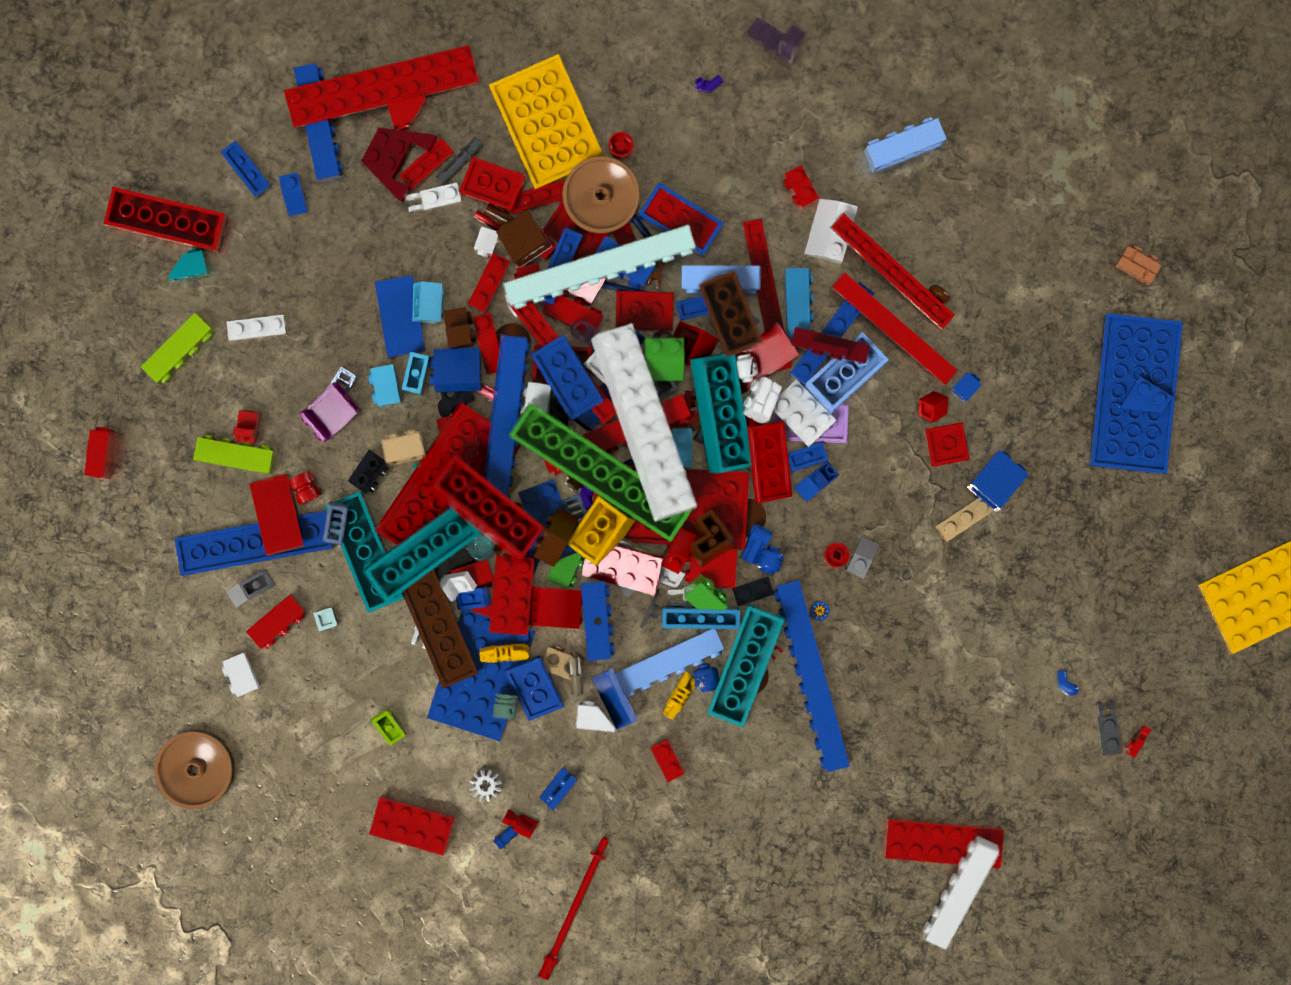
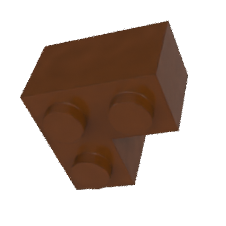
M466 307L443 311L448 347L450 349L472 347L473 341H476L475 331L473 328H470L469 324L473 322L471 311H467Z
M559 508L555 514L551 513L546 522L549 526L546 525L541 533L543 538H538L534 546L537 549L534 557L555 567L570 540L579 518Z
M712 509L696 519L695 528L702 538L691 544L690 553L700 567H703L733 548L734 538Z

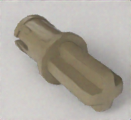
M572 656L569 658L571 695L584 694L582 684L584 674H582L581 657Z

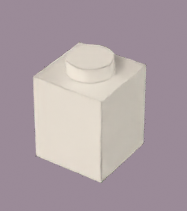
M481 226L474 249L478 251V255L488 258V255L492 256L499 240L496 231Z

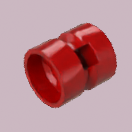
M617 132L609 139V151L613 158L625 160L633 153V140L629 134Z
M310 470L288 480L291 489L297 491L295 497L299 505L308 503L322 495L318 485H313L314 477Z
M842 543L830 544L826 547L823 554L824 561L832 568L844 566L850 556L848 548Z

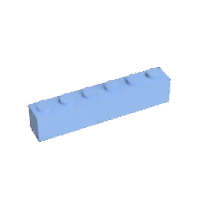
M710 629L615 673V676L626 698L634 695V690L641 688L643 691L651 687V682L658 680L660 683L669 679V674L673 672L680 674L686 671V666L692 663L695 667L704 663L703 658L708 656L714 658L721 655V650L724 647L716 630Z

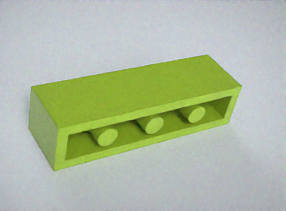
M194 313L141 368L156 383H166L171 378V373L175 369L179 370L185 364L184 360L189 355L193 356L199 350L198 346L202 342L206 343L212 337L211 333L214 330L198 314Z
M203 435V438L197 437L193 460L271 474L275 452L271 451L269 446L260 445L259 448H254L251 443L241 442L238 445L233 444L231 439L222 438V441H216L214 436Z

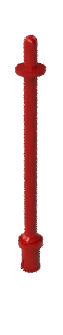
M607 837L601 839L596 852H590L593 859L550 954L545 955L543 958L545 961L538 976L549 981L555 965H558L557 955L600 860L606 859L603 853L608 844Z

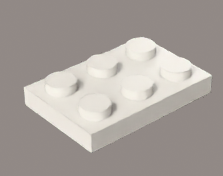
M797 379L779 395L773 410L808 448L836 422V419Z

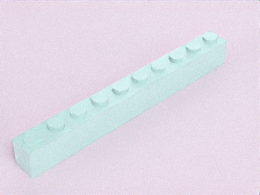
M689 225L503 284L510 306H515V309L527 306L526 303L530 301L534 303L542 302L545 300L544 297L549 295L558 297L563 295V291L568 289L571 292L582 289L581 285L589 283V286L600 283V279L606 277L608 280L619 277V273L625 271L626 274L636 272L637 268L641 266L649 268L655 266V262L663 260V263L674 260V256L679 254L682 257L693 254L692 250H695L696 247Z

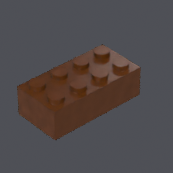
M735 270L698 284L726 357L763 343Z

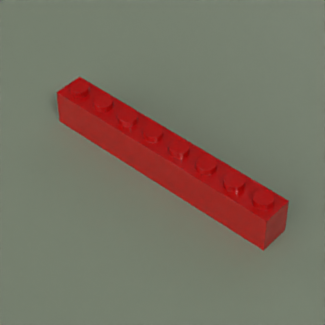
M683 394L660 403L669 430L672 429L671 425L679 423V425L690 422L689 418L693 417L686 397ZM619 420L580 435L604 452H608V454L617 452L620 446L625 445L629 447ZM543 458L550 474L557 476L565 473Z

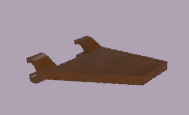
M662 262L658 271L650 275L648 279L649 286L652 281H657L656 290L660 288L661 275L668 262Z

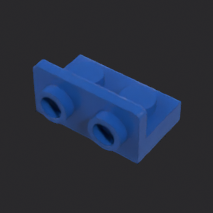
M562 768L541 794L540 799L554 811L578 779Z

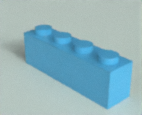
M809 268L785 269L786 330L791 340L795 327L810 330V322H814V312L810 311V303H813V292H809V284H813L812 272L809 273Z
M662 606V628L740 629V608L727 607L725 610H702L695 607Z

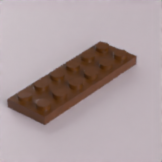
M432 569L402 591V594L443 689L478 674V671L440 585L437 574Z

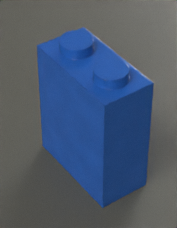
M480 348L433 349V357H430V368H434V374H430L431 386L434 385L435 392L481 391Z
M998 450L967 488L997 512L1029 474L1026 473V469L1022 465L1013 462L1008 453Z

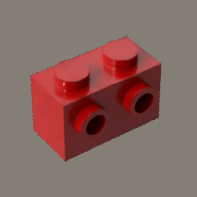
M802 165L784 174L782 181L786 189L791 190L793 194L791 198L796 207L799 206L803 210L818 202L819 197Z

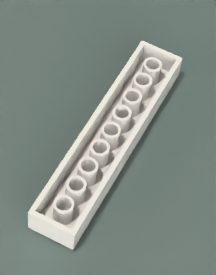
M630 324L597 334L591 341L655 522L690 511L696 507V503L633 325Z

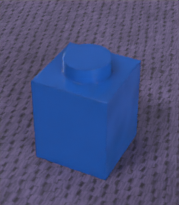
M967 372L954 385L951 391L965 403L982 385L979 382L981 379L972 372L970 374Z

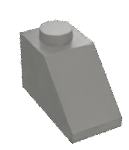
M861 536L845 571L864 579L879 544Z
M263 570L236 584L227 591V594L234 606L238 608L275 585L266 570Z

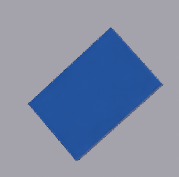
M540 655L505 669V673L529 721L564 707L561 696Z
M612 669L591 678L617 730L638 721Z

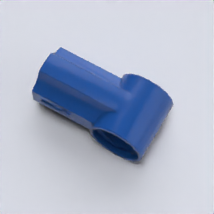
M754 524L740 558L756 565L761 550L767 546L773 532Z

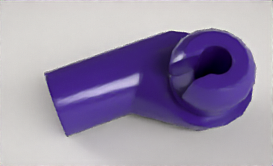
M719 75L710 81L699 77L695 80V87L699 91L712 92L724 81Z
M584 485L580 495L585 509L589 510L593 505L592 496L594 491Z

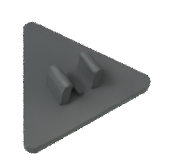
M657 589L656 594L651 600L640 628H643L649 616L658 619V616L651 614V612L654 610V607L662 610L661 606L655 604L659 589Z

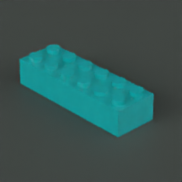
M725 353L690 359L709 473H723L751 467L747 424L743 413L744 406L735 354L726 357Z
M359 491L335 501L349 504L343 542L340 546L367 613L403 600L404 597L401 592L389 602H384L362 572L365 567L386 553L381 537L375 531L376 525L363 493ZM325 505V509H326L327 512H328V505ZM332 510L333 512L343 513L341 510ZM331 517L332 520L342 521V518ZM332 525L333 528H341V526Z
M448 507L365 567L362 572L382 600L389 602L481 533L452 508Z
M749 604L707 714L740 727L745 726L785 622V617Z

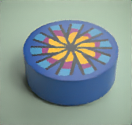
M820 601L814 603L810 609L811 616L818 621L825 620L829 615L828 605Z

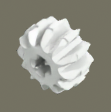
M481 769V777L478 773H474L478 780L470 779V783L476 784V786H471L469 789L477 790L473 797L481 794L480 801H483L485 795L489 802L491 801L490 794L494 798L498 797L494 790L498 792L502 790V788L496 787V785L502 783V780L495 781L494 779L499 775L496 773L491 777V769L488 770L487 775H485V770ZM483 780H487V783L490 782L491 786L488 787V790L481 788Z

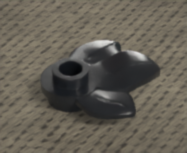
M470 391L454 392L452 397H448L447 392H441L442 399L438 403V411L442 418L447 417L451 413L453 414L460 402L467 405L466 403L474 401V397Z

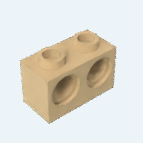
M553 645L552 648L548 647L543 659L548 672L571 680L569 678L570 671L566 667L570 661L569 658L572 656L582 657V655L572 651L569 655L563 652L564 648ZM551 654L559 656L558 664L552 665L549 662ZM581 659V668H582L583 663H584V661H585V660H582V659Z

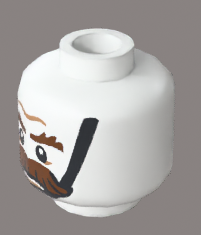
M750 354L736 356L739 379H742V383L753 381V377L757 376L759 372L756 358L750 356Z

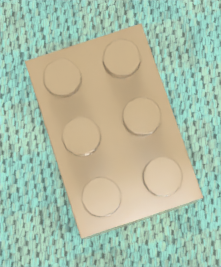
M416 430L404 432V436H398L397 434L385 436L386 440L381 441L386 463L393 466L422 459L426 456L427 452L424 435Z

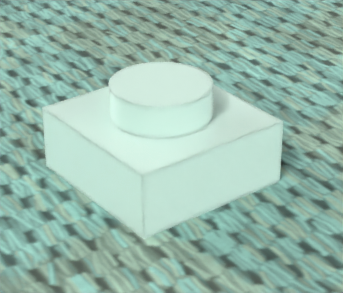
M332 607L313 613L319 631L338 626Z

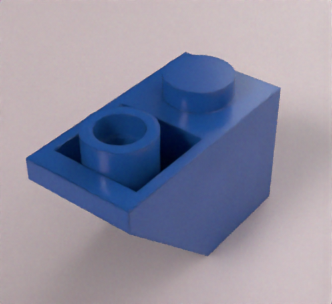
M826 461L797 484L795 489L807 502L836 479L839 474Z

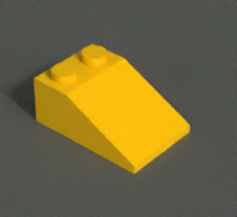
M598 496L567 545L597 566L625 537L635 519L605 498Z

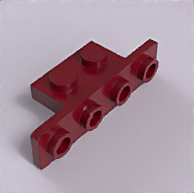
M798 327L794 328L791 346L812 351L814 355L823 356V354L830 355L831 359L842 361V359L863 364L866 363L870 347L868 344Z

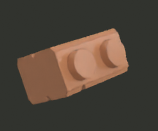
M1128 245L1115 267L1144 284L1150 285L1162 264L1158 262L1159 259L1151 254L1147 256L1141 253L1142 249L1140 247Z

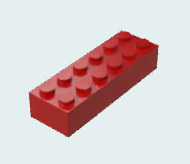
M112 187L103 224L107 227L219 253L228 216L225 213Z
M457 456L449 457L426 487L515 560L524 557L544 529L540 523Z
M887 818L883 857L886 859L958 865L962 857L965 858L970 841H974L976 836L998 845L999 854L991 868L1001 869L1004 829Z

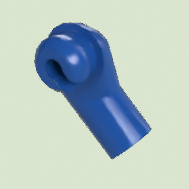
M1067 670L1057 671L1059 689L1069 696L1076 695L1079 692V687L1068 681Z

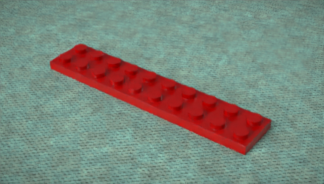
M467 45L284 90V95L294 129L387 106L390 103L424 94L428 96L477 84L479 79L470 46Z

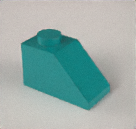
M199 248L187 250L188 253L181 256L169 274V281L175 282L209 275L205 252L203 250L199 251Z

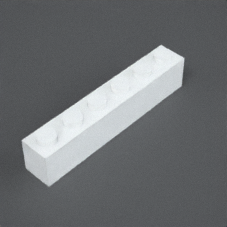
M976 836L974 841H970L965 858L962 857L959 861L957 873H953L950 878V886L942 892L939 906L936 905L934 907L932 919L930 922L927 921L923 928L925 940L943 949H947L999 854L998 845Z

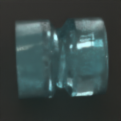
M479 535L469 542L468 550L474 559L483 561L493 555L494 544L488 537Z

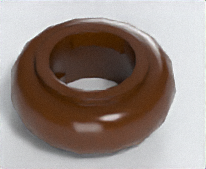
M938 285L930 286L929 291L939 301L949 302L950 296L947 291Z

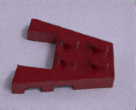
M378 128L361 162L403 203L411 188L395 180V176L412 145L430 153L438 137L434 134Z

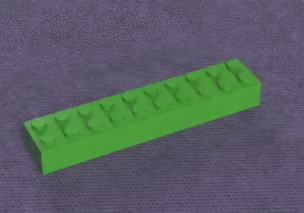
M528 403L508 434L670 542L692 511L691 509L690 511L655 522L641 480L636 472L531 403Z

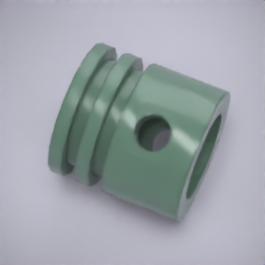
M495 693L497 698L494 700L496 703H494L493 717L515 719L517 709L515 703H517L516 699H518V696Z

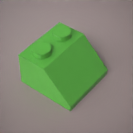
M684 338L645 339L644 359L652 381H683Z

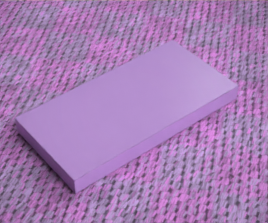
M841 405L831 414L836 419V422L815 442L847 443L849 405ZM772 412L771 422L782 421ZM785 424L786 441H802Z

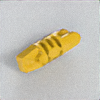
M527 644L494 645L480 648L481 662L496 663L498 661H519L529 658V645Z
M687 671L684 672L676 685L677 687L671 693V697L668 698L662 713L672 720L684 707L683 705L696 687L694 677L691 678V674Z

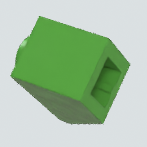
M575 553L558 560L555 567L552 566L547 580L566 589L569 586L573 587L577 576L574 575L576 569H581L585 559L579 553Z
M702 574L684 588V597L696 609H727L728 598L722 590H717L714 587V583Z

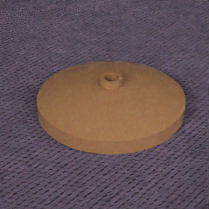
M592 157L577 164L568 174L563 186L564 207L570 219L583 230L596 234L611 233L624 227L633 218L639 204V186L632 171L622 162L610 157ZM604 194L605 197L603 200H599L597 196Z
M197 731L181 733L168 740L156 757L154 766L156 784L162 795L174 805L186 809H199L209 806L219 800L229 787L232 778L230 755L218 739L207 733ZM193 766L198 767L197 773L192 772Z

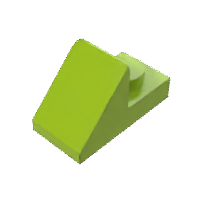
M388 709L370 719L389 746L406 736Z

